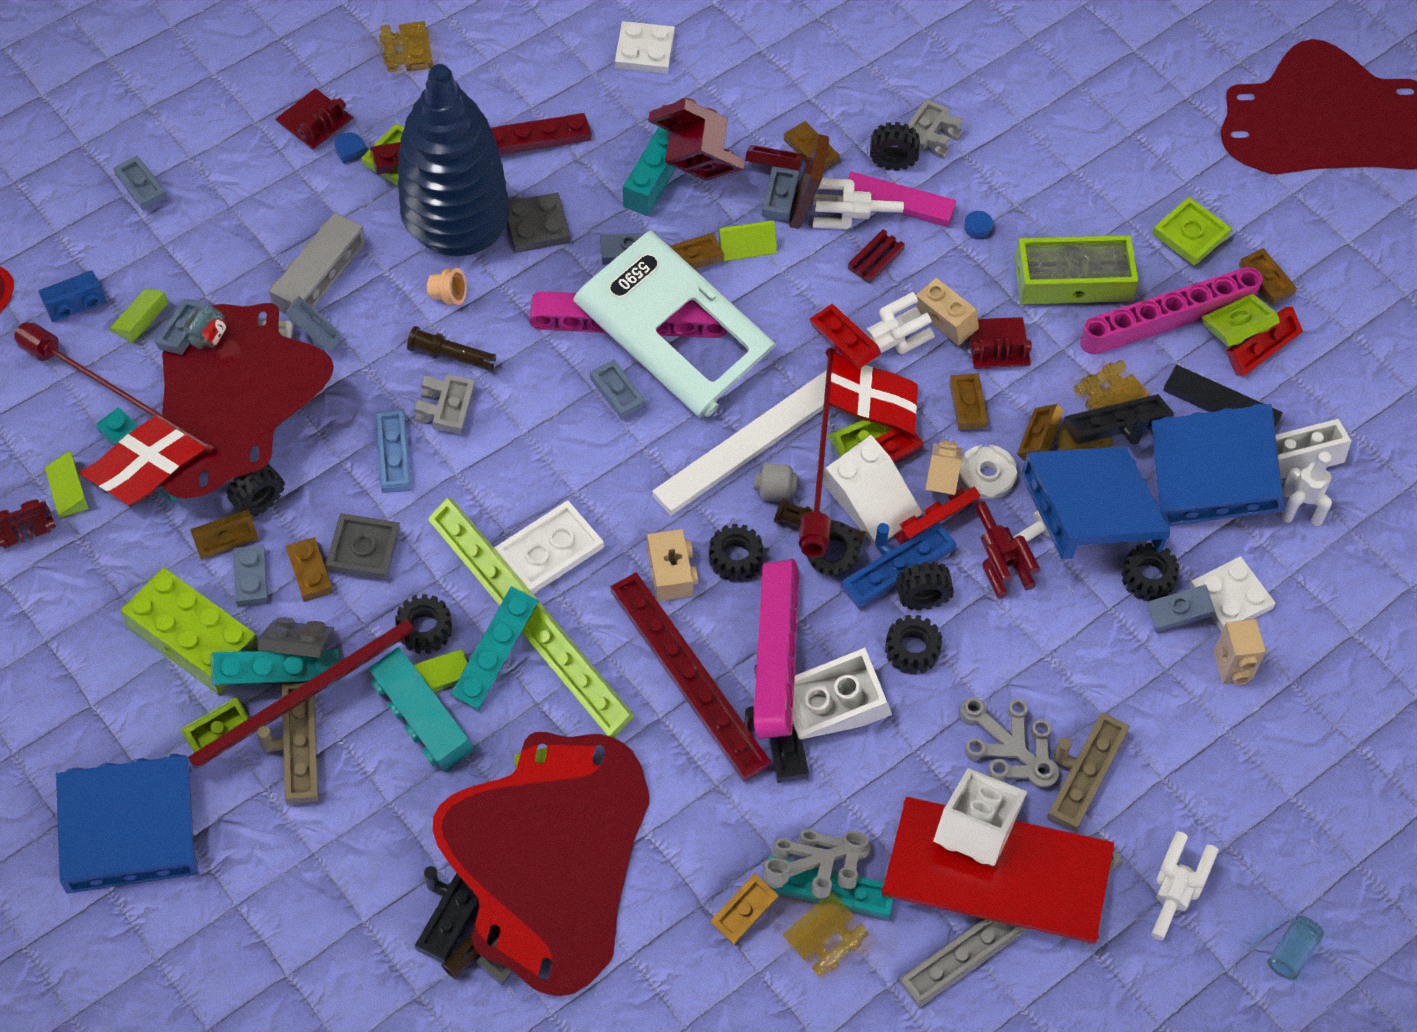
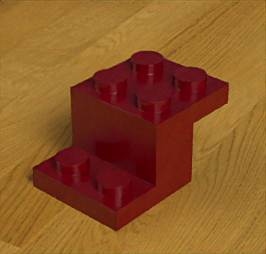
M682 98L675 103L663 105L661 108L649 112L648 122L669 131L665 163L706 181L743 170L744 159L734 155L733 151L724 149L728 118L717 114L716 110L702 107L696 104V101L693 99Z

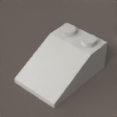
M872 435L826 467L823 472L822 484L862 531H866V537L874 546L877 527L880 523L889 525V540L902 529L899 525L900 523L914 515L918 518L923 514L892 459Z
M866 648L795 675L793 724L800 740L863 727L892 715Z
M967 768L943 810L933 842L941 844L949 851H958L968 855L979 863L995 866L1025 800L1027 791Z

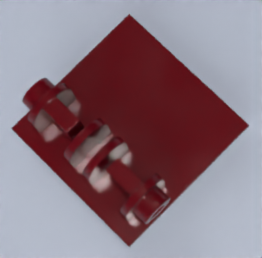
M315 88L275 119L314 150L350 122L353 117L344 110L346 104L341 98L330 100Z
M1023 317L978 319L979 329L969 337L974 369L1031 366L1029 352L1032 350L1031 340L1026 338Z
M34 499L21 504L20 510L11 513L8 510L0 511V547L3 546L6 549L7 547L19 544L13 527H16L21 542H25L19 527L23 523L30 539H34L28 524L29 521L32 524L36 537L50 533V529L55 528L56 525L52 516L47 518L45 516L51 513L46 501L39 503L38 499Z

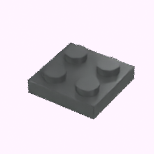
M558 192L508 201V226L515 253L570 243V234Z
M340 513L326 562V570L387 580L400 532V523Z
M277 618L270 623L258 638V650L320 658L334 639V627L325 626V623L320 621H310L304 624L296 623L292 618Z

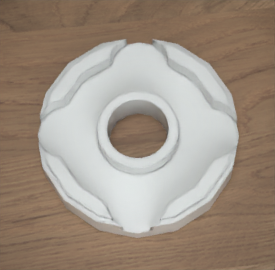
M982 445L966 451L962 457L958 477L961 486L966 491L975 486L981 495L979 499L993 500L1002 498L1012 490L1017 479V465L1014 458L1006 450L994 445H989V447H981ZM988 467L993 469L996 474L985 476L981 473L980 469Z

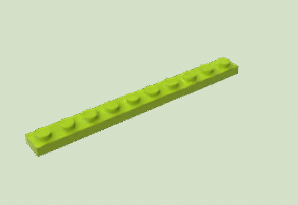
M446 498L428 520L498 605H501L511 586L537 599L453 499ZM538 601L522 631L523 635L608 736L615 737L633 719L634 713Z

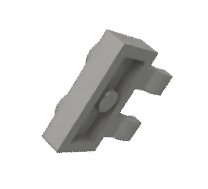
M925 99L908 122L909 129L913 127L916 129V133H919L920 151L924 152L928 146L935 155L944 159L949 153V148L946 145L949 143L950 138L957 141L962 134V130L959 127L962 125L963 119L950 116V108ZM941 128L943 129L946 135L937 134V132Z
M446 374L445 380L441 381L424 375L421 388H423L421 397L435 399L439 396L440 398L438 405L417 400L414 409L416 413L414 421L419 423L433 421V429L462 434L475 387V380Z

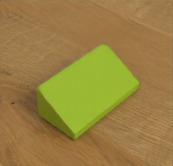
M774 220L719 228L718 243L724 253L723 261L775 254L777 245Z
M144 289L109 328L110 331L134 343L168 305L166 293L161 290Z
M861 419L828 433L827 436L839 457H841L870 435L876 439L890 431L891 428Z
M68 451L45 467L59 518L89 509L81 480L77 473L75 460L71 451Z
M234 697L179 730L195 753L243 723L249 717L238 698Z

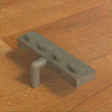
M306 682L282 684V697ZM314 695L282 715L283 738H272L270 729L267 726H261L257 730L264 751H284L286 805L319 802Z
M1101 712L1077 758L1068 754L1071 747L1070 740L1067 738L1059 740L1054 753V760L1071 771L1048 812V819L1076 833L1130 728L1129 725Z

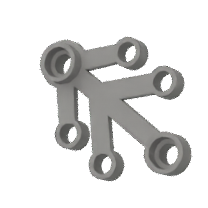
M968 698L964 700L959 712L961 720L971 726L979 724L1000 743L984 744L981 739L972 738L967 742L965 754L968 758L972 760H978L981 757L1017 758L1024 765L1008 766L1002 759L993 760L989 766V776L1000 781L1005 778L1029 779L1038 788H1048L1056 783L1059 769L1056 763L1050 760L1048 756V737L1051 732V726L1046 720L1040 719L1035 721L1031 728V735L1035 739V756L1026 749L1024 718L1028 706L1025 701L1014 699L1009 704L1008 715L1011 718V735L985 712L986 707L980 699ZM975 706L979 710L977 712H972L969 710L968 707ZM1020 707L1023 712L1016 713L1012 708ZM1042 727L1046 730V733L1040 734L1036 731V728ZM977 746L981 751L973 752L970 750V747ZM1001 767L1004 772L1001 774L996 773L993 768ZM1039 768H1044V769H1046L1049 773L1046 774V775H1043V774L1039 773L1038 769H1039Z
M811 829L801 831L799 843H794L786 838L776 839L773 847V855L776 858H770L765 862L763 878L768 886L781 888L788 882L789 877L819 867L818 875L812 881L811 893L817 898H827L830 896L832 888L830 877L834 861L845 857L844 868L839 870L837 883L842 888L852 889L857 884L858 872L856 867L858 860L866 858L870 853L869 839L864 833L859 831H848L842 838L820 834ZM822 845L830 847L831 849L826 850L822 848H817V846ZM792 854L805 857L791 863L783 860L789 859Z

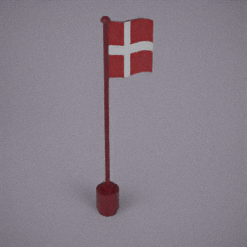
M24 322L16 329L14 339L24 351L41 361L48 360L55 355L154 416L127 434L98 461L77 472L129 507L138 504L153 494L183 466L205 452H214L215 444L213 442L207 443L59 352L56 335L36 323Z
M832 347L828 348L825 352L828 360L814 511L806 513L801 517L798 544L801 552L811 558L823 556L829 548L831 520L826 514L820 512L829 406L856 418L894 428L912 438H915L917 383L898 374L866 365L858 370L844 356L837 354L836 349Z

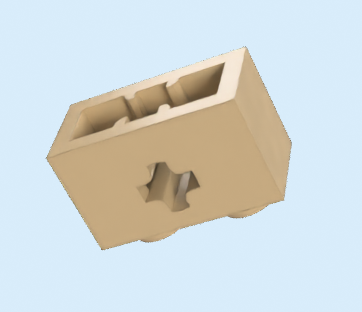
M938 278L932 280L916 294L918 299L917 307L920 314L922 315L927 312L932 321L930 324L958 346L979 329L977 309Z
M941 440L939 444L933 443L925 490L955 495L963 449L957 447V443Z
M683 529L647 534V553L656 600L663 601L693 596V585L698 584L696 566H690L689 558H693L692 545L690 540H685Z
M1256 619L1225 623L1213 650L1223 684L1233 682L1236 685H1241L1253 680L1266 653Z

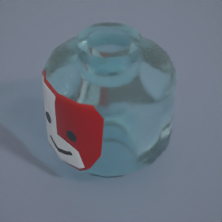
M207 304L204 307H195L183 325V331L188 336L186 341L200 350L203 346L215 347L227 329V324L224 321L225 315Z

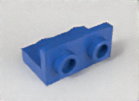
M93 270L38 290L52 322L68 318L75 313L107 302L102 286Z

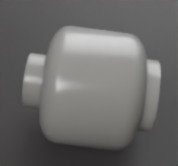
M765 463L762 466L761 472H755L754 490H759L762 500L780 502L782 497L789 501L790 496H795L797 473L793 472L790 465Z

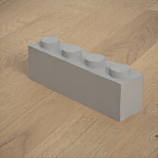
M335 212L328 221L326 220L321 224L319 232L315 237L306 242L301 254L296 260H292L289 263L282 277L279 280H275L271 285L269 291L271 301L277 305L280 312L285 314L290 304L298 296L314 308L365 245L363 226Z

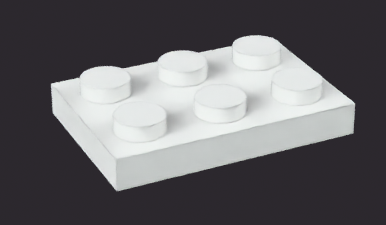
M567 500L494 548L534 594L603 549L604 541Z

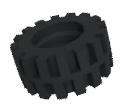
M889 122L886 123V126H878V130L874 129L873 135H871L870 158H872L873 163H877L878 167L882 168L885 166V170L894 168V171H899V168H903V170L908 169V165L912 167L915 165V161L917 162L919 159V133H916V129L913 127L909 129L908 124L900 125V122H895V125Z
M267 464L258 471L234 478V482L229 484L228 487L230 489L227 490L226 494L228 495V500L239 512L249 509L251 516L255 517L259 515V512L264 513L267 511L269 506L272 507L275 504V500H279L281 497L280 493L284 491L283 486L285 482L274 468Z
M831 521L830 536L834 535L843 539L846 550L842 558L836 561H829L823 556L817 558L807 557L814 569L829 576L841 575L851 570L860 554V543L856 533L851 527L840 521Z
M732 524V528L725 525L722 527V532L717 530L714 537L711 538L709 563L710 566H713L715 574L720 572V578L723 580L729 577V582H735V578H739V581L743 582L746 576L751 579L754 577V572L758 573L763 560V544L760 535L756 536V531L753 528L748 531L747 525H742L741 528L738 527V524ZM731 546H740L746 549L749 555L741 560H733L725 556L723 551Z
M1146 543L1145 547L1139 544L1136 546V549L1132 548L1125 559L1121 573L1123 585L1128 584L1126 590L1129 593L1134 591V597L1138 599L1140 596H1143L1144 601H1149L1150 597H1153V600L1161 596H1168L1169 592L1174 588L1179 574V563H1176V556H1170L1171 550L1168 548L1162 549V552H1157L1152 543ZM1142 565L1154 566L1160 570L1162 577L1159 579L1146 578L1140 573L1138 567Z
M923 562L922 565L916 563L912 565V568H904V572H899L898 577H896L900 603H902L903 607H908L910 610L914 608L916 610H922L923 608L929 610L933 606L939 607L942 606V602L947 603L949 598L953 597L954 590L950 570L942 563L938 565V562H932L931 564Z
M422 594V598L419 599L415 595L411 597V602L406 599L403 602V608L399 607L397 610L398 616H395L396 626L407 619L412 624L414 620L424 616L434 618L437 624L433 629L426 632H419L413 629L411 635L400 642L402 645L405 644L406 649L409 651L414 648L415 653L421 654L422 650H425L426 654H430L433 648L436 651L440 650L441 643L446 645L448 637H451L452 620L449 608H446L443 600L438 602V598L433 595L431 599L428 598L427 594Z
M906 615L904 621L900 617L896 620L895 624L892 623L887 633L885 653H887L888 661H893L892 666L895 669L901 667L902 673L906 674V671L910 670L911 675H916L917 670H920L922 674L927 671L928 667L930 669L934 667L941 652L942 635L941 632H938L936 624L930 625V619L926 618L923 621L920 615H916L915 619H912L911 615ZM907 637L919 638L925 643L926 649L919 653H912L902 647L901 640Z

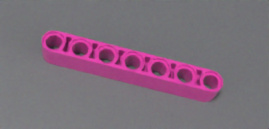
M1242 268L1092 317L1085 323L1080 340L1081 348L1089 354H1099L1202 320L1201 316L1251 293L1257 296L1263 277L1254 268Z
M537 292L532 295L529 319L532 327L540 330L607 333L573 302L576 293ZM690 300L656 329V332L660 336L720 338L726 335L727 330L696 301Z
M795 559L767 562L762 567L754 701V729L758 739L789 736L792 734L799 596V571Z

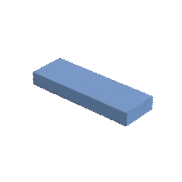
M405 410L375 413L382 493L410 491L412 488Z

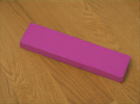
M850 171L848 179L854 181V191L870 192L871 200L904 202L903 213L899 214L946 227L949 226L957 200Z

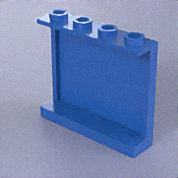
M1254 404L1250 407L1237 409L1225 408L1209 413L1196 412L1188 416L1163 417L1160 420L1152 421L1159 508L1169 526L1285 511L1274 427L1275 422L1271 404Z
M1126 446L1028 452L1021 476L1061 560L1073 559L1078 545L1151 540L1156 551L1162 552L1164 544L1170 535L1169 524L1164 520L1157 501L1153 499L1145 479L1142 478L1136 462L1131 457Z
M168 754L163 758L153 760L138 758L130 763H104L96 768L89 769L74 767L67 769L65 772L56 773L60 883L66 893L199 874L198 861L194 851L189 773L192 772V768L187 755Z

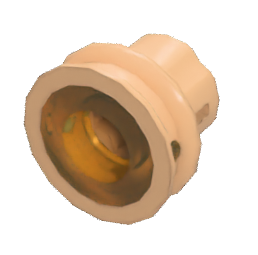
M446 268L441 274H431L427 281L428 295L432 300L442 299L446 305H452L453 303L455 305L462 304L467 293V282L463 271L460 268H454L453 270Z

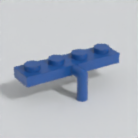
M938 522L893 549L887 542L889 525L880 523L877 527L875 546L883 556L842 580L841 588L860 609L896 587V577H898L899 572H904V568H912V565L916 563L922 565L923 562H928V564L936 562L956 550L957 543Z

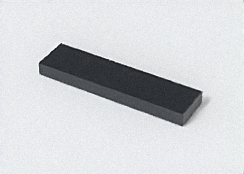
M1177 364L1163 391L1209 412H1216L1225 408L1237 409L1250 407L1254 404H1263ZM1272 408L1275 422L1274 427L1276 428L1283 412Z

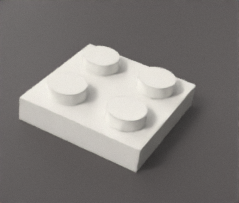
M622 21L615 57V69L668 74L675 27Z
M1241 556L1192 580L1189 585L1190 589L1207 585L1216 613L1211 618L1221 632L1226 622L1254 619L1272 610L1276 604Z

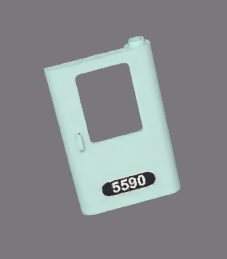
M652 230L645 233L580 288L573 299L574 303L698 418L703 415L709 417L719 406L716 403L718 398L777 345ZM690 300L696 301L748 350V353L714 382L706 379L656 332V329Z

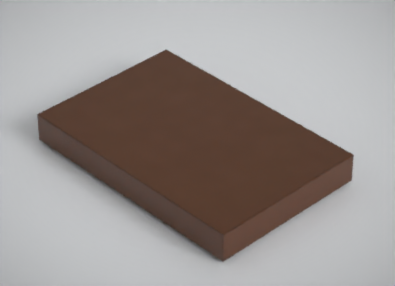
M819 134L801 175L790 227L797 229L801 227L821 183L830 140L829 136Z

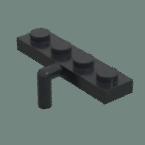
M1156 394L1064 417L1061 425L1077 445L1123 434L1130 444L1137 445L1145 429L1152 427L1153 420L1173 417L1175 413L1160 395Z
M757 665L754 666L755 678H756V667H757ZM753 706L748 707L745 711L744 725L750 732H755ZM794 724L792 725L791 735L768 738L777 783L808 779L809 770L802 739H799Z
M429 866L424 870L427 888L442 896V899L417 940L415 949L444 963L449 958L479 902L471 888L457 873L450 885L439 880L437 869Z

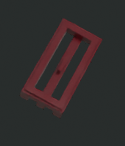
M750 145L746 151L745 161L799 171L804 155Z
M882 229L848 263V269L870 284L904 250L905 243L902 241L896 242V237L893 235L887 236V231ZM881 243H883V244L858 268V266H859ZM889 247L893 248L868 274L865 272Z

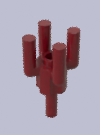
M978 502L975 505V509L987 531L981 536V542L988 555V558L983 561L982 567L996 597L1000 599L1008 595L1004 583L1012 580L1008 570L1011 566H1014L1025 590L1034 588L1036 583L1032 575L1038 573L1040 567L1025 537L1019 535L1013 538L1008 527L997 526L986 502Z

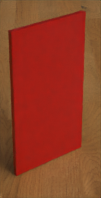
M906 796L903 801L904 806L884 886L881 888L882 896L1096 944L1099 939L1098 931L1112 853L1115 850L1114 842L1015 820L995 866L982 864L968 855L958 851H949L941 844L933 842L946 805Z

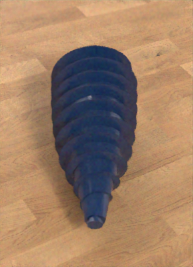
M436 64L428 73V80L425 84L426 89H424L420 98L413 105V109L405 121V128L401 136L398 165L401 220L409 233L430 250L448 256H467L488 248L503 233L509 216L506 180L499 148L487 118L480 111L478 105L460 89L458 83L454 80L451 70L446 65Z

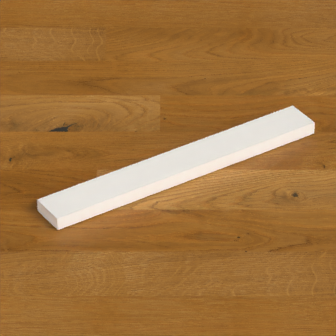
M826 371L652 491V497L672 516L823 410Z

